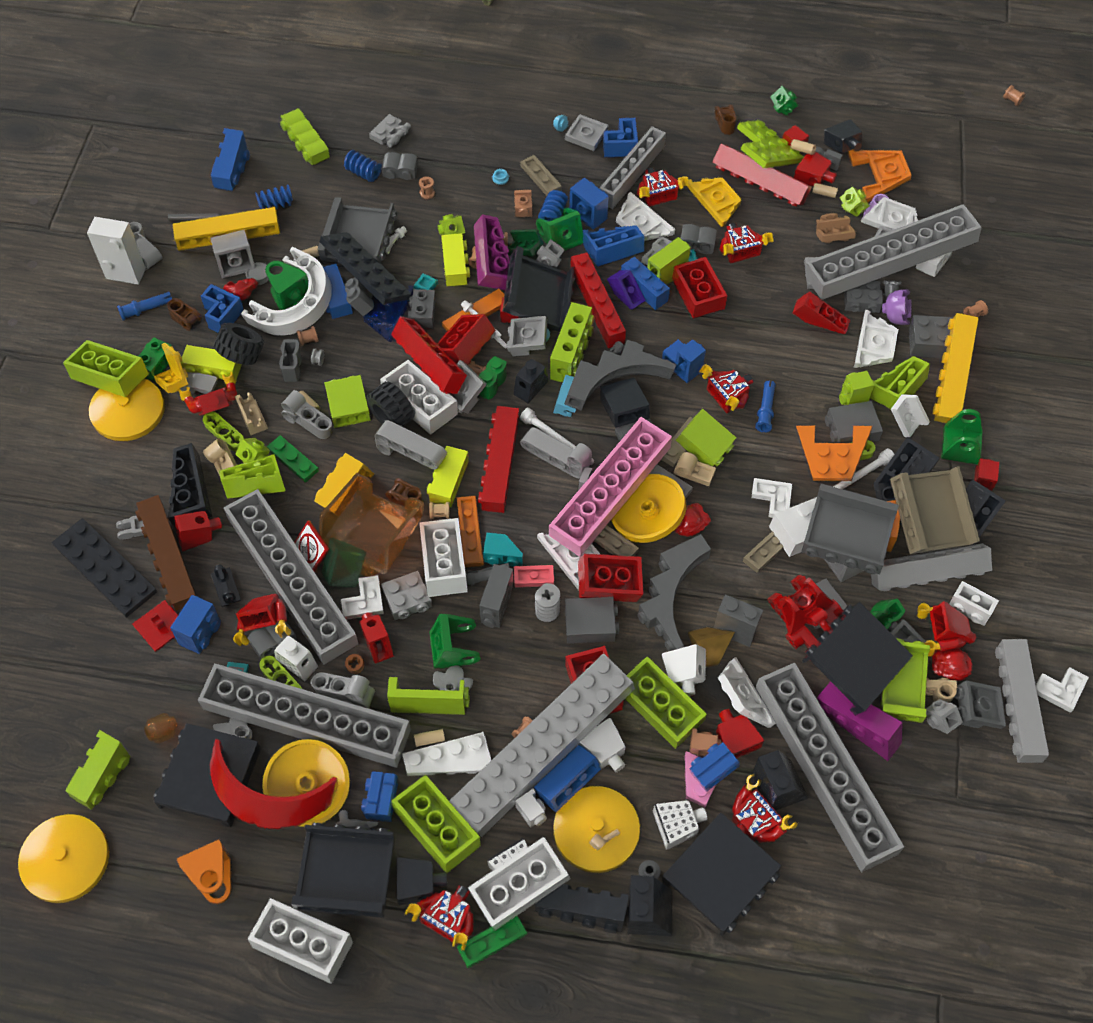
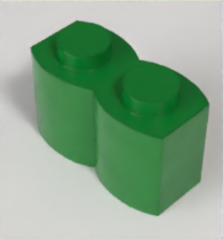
M496 356L489 360L486 370L479 374V377L487 384L479 396L490 400L496 395L498 387L505 382L507 377L506 361Z
M889 599L877 602L869 612L888 629L892 622L899 620L904 615L905 609L899 599Z

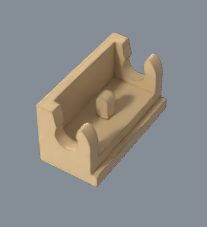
M247 393L248 398L245 400L242 399L241 395H237L235 398L250 435L267 430V424L252 394Z

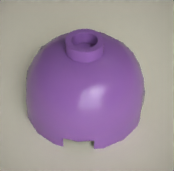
M909 289L890 293L886 303L882 305L883 314L886 313L888 320L893 324H910V321L907 320L908 317H911L912 310L911 300H907V295L910 294Z

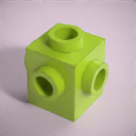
M853 186L840 197L843 209L856 217L870 206L865 199L866 194L861 189L857 190Z
M453 214L443 216V220H439L438 231L440 235L465 233L461 216L453 217Z
M256 438L242 439L235 455L243 463L267 457L270 450L264 446L262 441Z

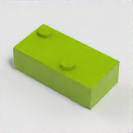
M86 340L63 362L71 379L126 397L149 374L141 357Z
M648 656L626 675L633 681L635 689L625 700L675 749L691 735L693 728L697 729L705 721L707 714Z
M426 775L391 800L395 814L445 872L451 871L480 847V836Z

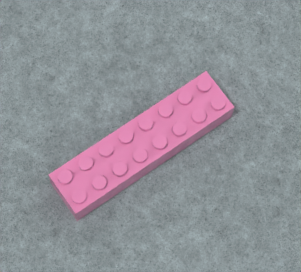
M640 417L549 525V536L581 557L671 448L672 436Z

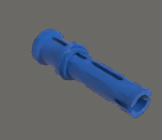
M168 291L167 293L139 302L133 300L130 304L124 306L118 305L117 308L122 321L127 317L139 316L143 311L167 304L172 299L170 292Z
M770 381L764 383L762 404L757 412L759 418L755 425V428L760 432H769L772 429L771 419L774 417L772 404L776 387L773 381L771 382V387H769Z

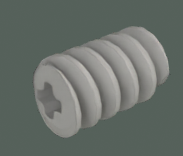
M545 583L535 593V615L541 621L551 622L560 613V591L555 585Z

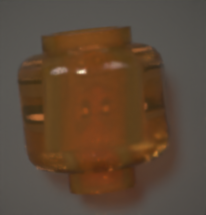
M161 713L147 720L144 731L150 742L154 741L160 744L175 736V728L178 725L173 716L169 717L166 713Z

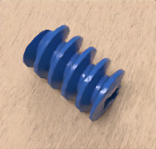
M355 150L349 151L345 157V169L369 182L375 181L382 171V164L366 158L365 155H361Z
M288 184L286 190L283 186H280V191L275 187L273 193L270 189H267V194L263 190L260 191V196L255 192L260 209H265V207L271 208L272 205L278 209L279 204L284 208L285 202L291 206L293 201Z
M559 190L550 191L543 203L538 219L552 221L560 218L568 201V196Z

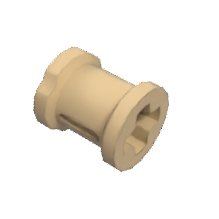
M430 502V519H434V517H446V519H449V502L445 504H433V502Z

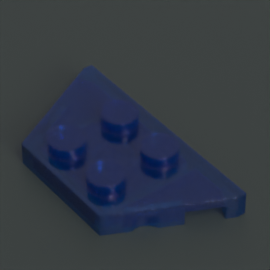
M408 286L409 289L407 290L411 293L412 296L414 286ZM373 295L374 307L363 316L364 322L387 341L392 342L394 337L391 334L400 316L403 317L410 298L383 305Z

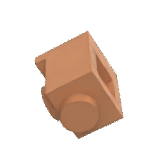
M514 190L515 217H532L531 190Z
M693 728L689 753L698 757H705L708 754L707 750L716 743L718 745L721 744V739H717L718 736L710 732L697 733V729Z

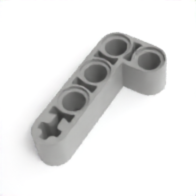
M386 420L375 434L376 447L381 453L389 456L395 450L431 469L436 470L447 455V451L442 446L389 420Z
M534 427L530 428L520 441L521 446L525 450L575 478H580L584 468L591 465L592 451L585 444L579 443L573 449Z

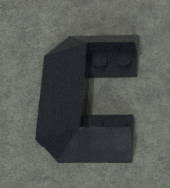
M907 437L874 482L876 499L894 501L895 496L890 481L891 478L901 473H908V475L930 473L940 458ZM972 479L966 487L971 511L973 512L978 537H980L1006 500Z

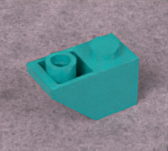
M486 533L483 552L484 562L491 565L508 563L511 567L523 566V553L506 534Z

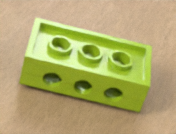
M571 302L550 358L551 380L563 382L565 375L575 376L580 360L583 361V350H587L588 336H592L594 326H592L594 321L592 307Z

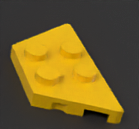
M723 178L701 179V182H692L691 179H688L689 186L687 187L718 224L723 227L741 204V198Z

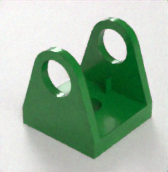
M565 208L563 209V216L552 221L541 218L536 220L537 230L546 245L552 240L563 249L568 250L583 244V230L578 211ZM565 230H569L567 235L562 236Z
M272 261L266 266L265 272L272 285L271 294L279 310L289 309L298 304L308 290L307 274L281 261ZM274 266L283 268V271L277 275L269 272Z
M965 409L950 419L943 428L941 459L978 464L981 458L982 447L981 414L976 410ZM970 414L974 415L976 418L973 420L963 419L962 416ZM965 443L966 447H962L960 444Z
M439 614L430 630L434 669L449 668L456 665H471L480 661L479 652L453 648L451 644L450 634L473 630L476 627L474 619L450 614ZM464 623L470 624L469 626H466V627H458V625H460V624H464ZM469 656L474 657V658L468 659V660L462 659V658H464V657H469Z

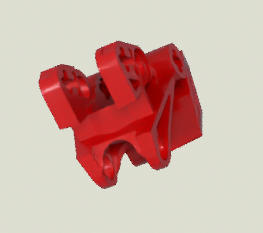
M798 575L790 581L797 591L796 593L784 597L780 593H774L767 599L771 607L785 622L788 631L785 637L795 649L803 644L809 648L811 645L819 643L805 626L806 623L813 626L820 625L823 631L829 632L831 629L830 624L843 614V609L837 601L831 600L810 577L806 579L805 576Z

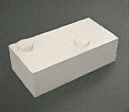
M94 217L87 234L105 278L139 284L146 267L129 222Z
M409 360L380 379L381 384L389 381L406 395L414 411L413 420L430 435L458 415L457 400L450 394L441 392L439 386L432 382L425 373Z
M817 497L776 513L773 516L769 528L774 532L775 537L779 539L780 544L783 545L789 557L802 551Z
M458 518L421 522L420 532L428 597L467 592Z
M543 837L468 888L489 923L496 930L570 880V877Z
M271 898L248 937V941L254 949L331 984L353 943L349 933Z

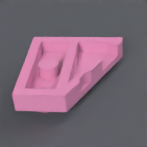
M686 751L684 756L686 799L705 808L715 786L707 792L702 788L689 769L692 767L691 762L698 756Z

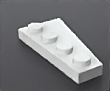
M484 732L402 754L408 776L435 775L436 773H446V775L455 773L476 774V772H480L491 761Z

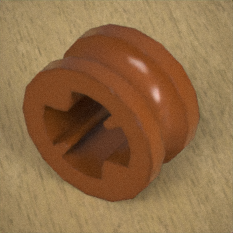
M351 654L345 661L347 670L352 674H358L364 669V661L358 654ZM354 660H357L358 664L360 663V665H356V668L350 665L354 663Z

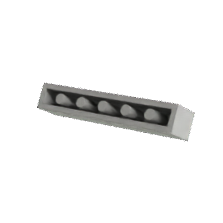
M651 127L599 188L609 196V208L613 209L662 151L665 146V132Z
M982 543L886 559L883 562L884 565L880 575L871 574L872 585L878 590L889 591L893 587L908 588L911 584L926 585L929 581L935 580L944 582L948 578L955 577L960 579L970 574L984 575L985 572L992 571L991 548Z
M1002 639L998 647H996L995 655L1000 662L999 676L1003 679L1002 694L1006 697L1007 701L1006 714L1010 718L1009 732L1014 740L1013 754L1016 755L1018 763L1043 762L1049 756L1027 639Z

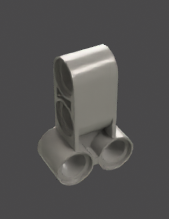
M131 222L129 225L144 265L149 269L163 259L162 255L146 239L142 225L138 222Z
M293 390L281 403L284 409L281 414L285 420L292 424L298 423L320 439L330 437L332 431L331 419L308 404L300 392ZM325 426V427H327V428H326V429H321V428H319V427Z
M317 673L311 679V685L317 694L369 709L375 693V689L368 686L369 680L359 675L347 678L328 673Z

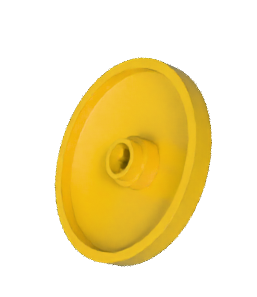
M144 378L126 397L99 389L91 399L89 417L94 428L102 436L115 441L135 440L145 436L159 424L164 414V399L158 387Z
M648 474L611 521L617 532L624 538L640 543L653 542L666 537L679 526L686 512V498L680 485L672 478L660 474Z
M311 739L294 741L279 749L268 762L263 776L264 795L276 797L301 795L322 786L332 777H336L339 786L331 806L326 811H322L299 826L305 827V825H312V823H323L332 818L341 809L347 798L350 781L348 768L341 755L328 744Z
M601 786L582 788L556 812L554 839L557 848L571 865L580 870L591 873L612 871L623 865L632 856L638 844L640 834L638 815L629 800L613 789ZM617 829L620 832L619 835L608 840L599 850L594 849L589 843L597 833L603 838Z
M71 814L53 817L36 827L25 840L18 861L21 880L33 895L44 901L64 903L78 899L92 890L104 875L109 860L108 842L102 830L88 818Z

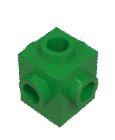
M784 86L780 87L770 96L775 104L773 106L774 109L786 116L798 106L795 93Z

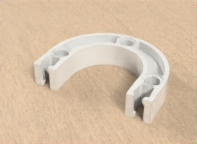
M294 247L289 250L294 257V261L289 260L288 256H285L282 261L307 274L309 286L304 298L295 306L285 310H271L251 300L249 306L253 310L254 316L248 314L247 310H243L241 313L248 324L269 334L290 335L297 333L298 330L302 331L308 328L323 315L331 299V282L320 262L313 256Z

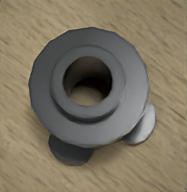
M883 280L885 290L882 295H886L887 299L890 293L899 290L901 281Z
M647 860L641 863L638 873L640 876H654L658 879L661 870L656 862Z

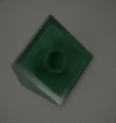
M331 537L328 545L329 550L325 556L321 571L329 586L357 587L366 551Z

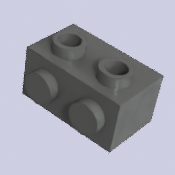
M414 289L413 297L410 296L409 305L412 309L408 311V318L414 319L423 329H433L436 304L435 290Z

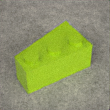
M913 356L897 365L893 371L883 373L879 379L872 380L874 387L870 399L891 409L902 394L914 395L928 378L930 364Z
M275 455L219 470L227 499L244 497L257 489L261 494L285 491Z
M101 730L96 735L99 737V740L94 749L89 748L86 753L89 758L83 768L78 767L65 790L71 798L91 810L101 802L104 792L115 783L116 776L121 769L128 765L131 757L120 741Z

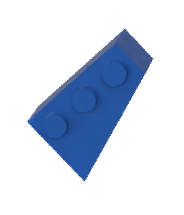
M224 128V142L219 144L221 153L215 159L211 179L214 188L233 191L235 185L239 182L240 174L244 171L246 161L249 160L250 152L247 149L243 131Z
M637 225L615 227V230L605 231L604 228L599 229L597 232L583 230V245L596 266H600L644 252V235Z

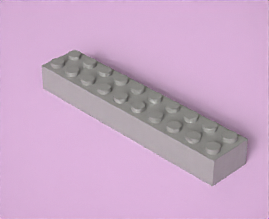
M962 204L807 261L805 276L820 299L823 300L979 241L982 227L965 205Z
M257 489L224 507L231 525L279 598L284 601L290 615L323 665L357 646L356 633L260 491Z
M603 653L449 802L482 837L516 804L518 798L529 792L635 689L633 681Z
M215 663L198 698V702L203 710L303 740L321 741L336 750L396 768L411 731L408 720Z
M792 663L759 678L756 685L758 694L776 722L777 727L860 871L868 870L899 855L904 845L797 665Z

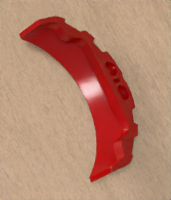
M215 739L210 762L212 783L220 801L240 820L248 824H255L260 828L280 829L282 827L302 825L331 806L339 786L336 777H332L322 786L301 795L289 797L264 795L249 789L233 776L222 757L223 746L221 741Z

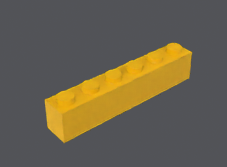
M275 207L173 224L174 239L178 250L212 245V237L245 230L247 239L280 234Z
M956 313L953 319L950 318L948 329L950 334L947 335L945 340L947 351L943 354L942 363H944V367L939 373L941 384L936 390L938 401L933 407L934 421L947 423L963 409L978 317Z

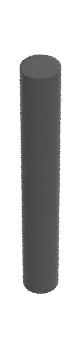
M168 214V220L192 221L220 216V214Z

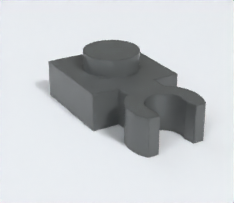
M816 147L815 152L830 160V168L837 171L843 155L829 149L825 152L822 148Z

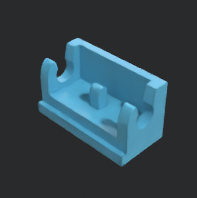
M565 375L553 413L571 417V412L575 413V408L564 404L574 377Z

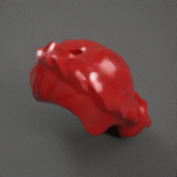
M254 278L239 280L236 284L230 281L224 285L223 290L240 297L241 301L249 298L252 290L257 288L259 282Z
M699 503L686 505L684 518L674 531L678 535L694 536L704 530L709 525L711 519L703 511V507Z
M960 649L935 650L932 656V669L935 674L956 682L962 681L971 675L972 662L965 652Z

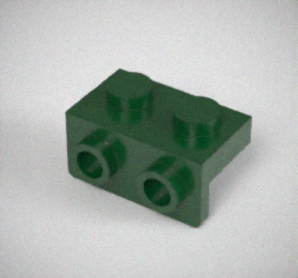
M512 230L510 234L513 241L508 246V256H511L517 246L524 248L523 256H534L544 244L538 230Z

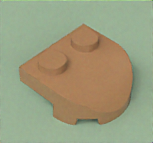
M831 213L822 215L820 220H817L816 235L822 243H831L838 240L847 241L855 238L856 232L850 226V218L848 216L840 218L838 214Z

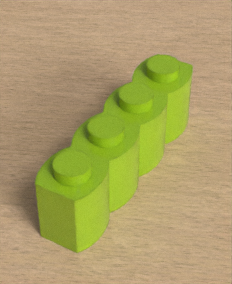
M300 109L281 116L282 121L280 124L282 129L287 131L291 141L294 140L297 150L302 152L306 162L309 161L311 165L330 158L326 144L320 139L318 133L313 129Z

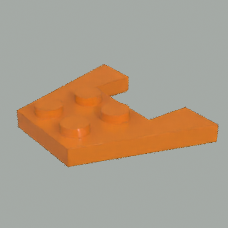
M848 151L853 167L869 163L877 184L862 187V191L866 194L865 199L867 202L872 201L875 195L885 194L911 180V173L902 151Z
M796 426L813 481H852L871 434L872 426H853V443H815V426Z

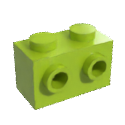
M868 371L853 372L846 375L841 394L839 395L840 403L842 405L869 401L874 384Z

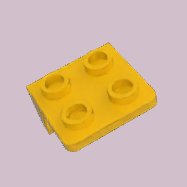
M163 343L162 348L170 369L155 375L154 378L156 383L167 393H175L180 388L188 385L186 379L188 374L185 368L181 366L182 357L180 353L176 352L172 346Z

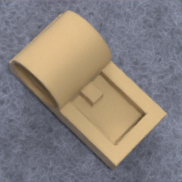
M216 439L203 450L205 457L211 463H214L218 474L219 470L237 465L226 441L222 439Z
M684 452L678 460L674 474L710 486L716 468L698 462L694 454Z
M927 678L926 695H932L934 702L942 699L950 703L956 695V681L947 678H940L938 680H929ZM941 691L946 692L948 696H944Z

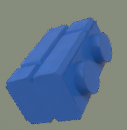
M724 743L720 745L714 744L707 750L708 754L705 757L701 758L699 756L691 762L690 772L706 792L740 766L739 761Z
M373 771L371 778H367L365 791H368L367 799L363 798L361 811L364 812L366 819L391 822L393 815L391 800L396 797L399 781L396 774Z

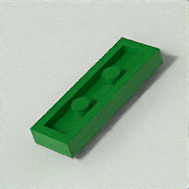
M281 435L266 446L272 455H275L281 463L305 483L319 472L318 467Z
M515 916L495 930L493 927H490L469 939L465 950H461L462 944L457 946V949L467 968H470L526 936L527 932L518 916Z

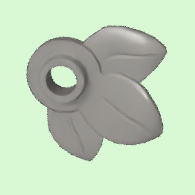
M458 665L451 666L447 669L446 673L436 671L433 675V684L440 690L459 691L460 680L465 681V687H469V690L473 685V679L464 678L463 669Z
M230 718L229 723L213 725L215 731L252 739V730L247 726L246 722Z

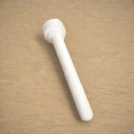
M529 407L522 412L520 420L524 423L535 425L544 433L575 449V445L536 418L535 412Z
M885 449L880 453L878 459L857 471L852 481H841L833 487L839 489L846 488L879 466L887 465L895 454L892 450Z

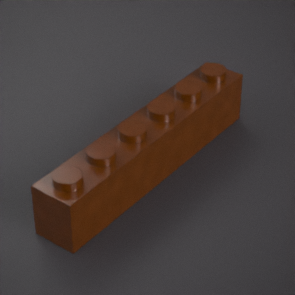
M159 495L137 502L138 510L135 513L138 521H143L144 526L141 527L144 537L149 538L150 543L147 544L150 554L155 555L156 560L153 561L156 571L161 572L162 577H159L162 588L167 589L168 594L165 595L169 606L173 605L177 611L183 609L191 595L196 596L163 503Z

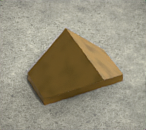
M706 627L689 631L688 635L692 645L697 644L706 649L707 668L719 665L735 632Z

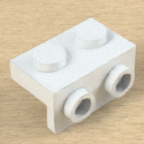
M902 394L891 408L904 437H911L919 425H928L930 423L917 395Z

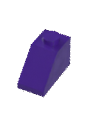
M620 270L607 279L613 293L629 309H634L645 301L631 270Z

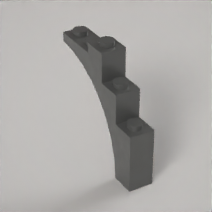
M627 340L621 356L604 350L598 366L580 360L564 404L582 410L587 399L596 389L608 381L626 375L646 374L670 379L676 364L650 353L642 352L643 345Z
M701 534L660 554L659 567L663 573L650 579L648 591L652 599L639 605L637 615L642 624L645 623L648 629L655 628L658 636L663 637L668 652L684 648L677 633L673 617V601L676 592L685 577L697 565L710 557L711 548Z

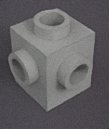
M550 240L546 247L542 245L536 254L539 256L536 261L556 268L562 260L559 257L565 249Z
M939 699L926 708L928 724L932 728H936L946 734L963 723L957 706Z

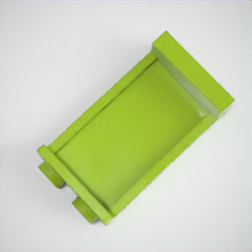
M896 638L913 656L882 691L881 710L898 720L923 723L926 718L925 695L930 645H925L924 642L920 641L904 642V640Z
M389 677L387 698L391 712L465 715V707H469V687H465L464 680H460L459 691L400 689L398 678Z

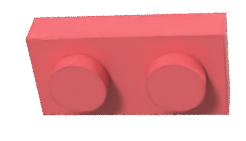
M553 565L514 566L515 587H541L545 583L554 585Z

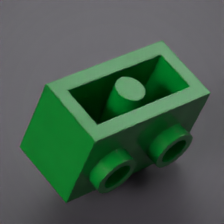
M153 337L145 345L144 350L138 357L143 359L149 373L145 378L155 382L154 376L162 373L169 364L162 348V344L166 342Z

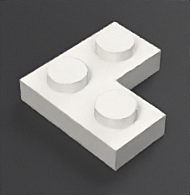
M754 478L751 498L770 501L769 517L773 518L774 514L790 508L792 484Z
M378 575L358 578L361 596L341 599L342 612L346 620L360 618L368 612L373 613V615L384 614Z
M1069 667L1060 683L1042 673L1036 683L1037 695L1071 713L1089 677Z

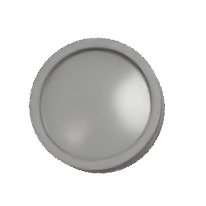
M254 263L255 269L245 271L247 279H256L259 282L258 285H262L269 280L265 272L267 265L264 263Z

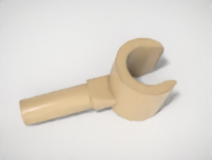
M617 829L603 838L597 833L589 843L594 849L599 850L608 840L619 835L620 832Z

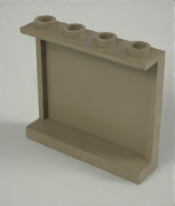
M959 466L951 470L914 475L901 473L890 479L896 503L899 505L898 511L910 554L964 547L980 541Z

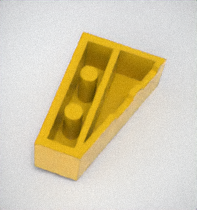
M345 453L343 457L338 459L334 471L327 476L323 488L319 489L316 493L314 501L334 515L339 516L353 500L352 494L357 489L361 490L364 487L362 485L367 477L371 478L374 473L362 462Z

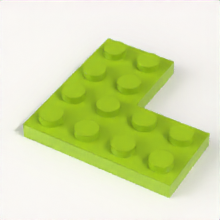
M757 120L739 123L737 129L753 141L751 143H744L741 150L761 167L770 168L797 164L804 158L799 154V151L791 149L785 139L778 137L774 130L768 129L764 122Z

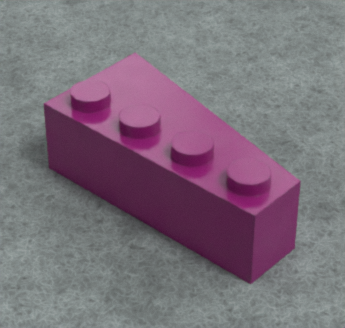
M482 214L474 224L478 285L505 290L510 262L509 250L504 244V235L498 217Z
M831 681L816 698L827 717L885 760L889 761L902 744L901 721L873 705H870L866 711L855 716L850 711V708L853 706L851 701Z

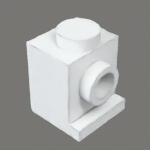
M534 789L516 800V808L530 828L535 824L539 826L546 821L545 806L539 798L536 800Z

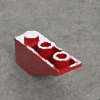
M810 291L797 300L792 312L808 324L841 334H846L851 321Z

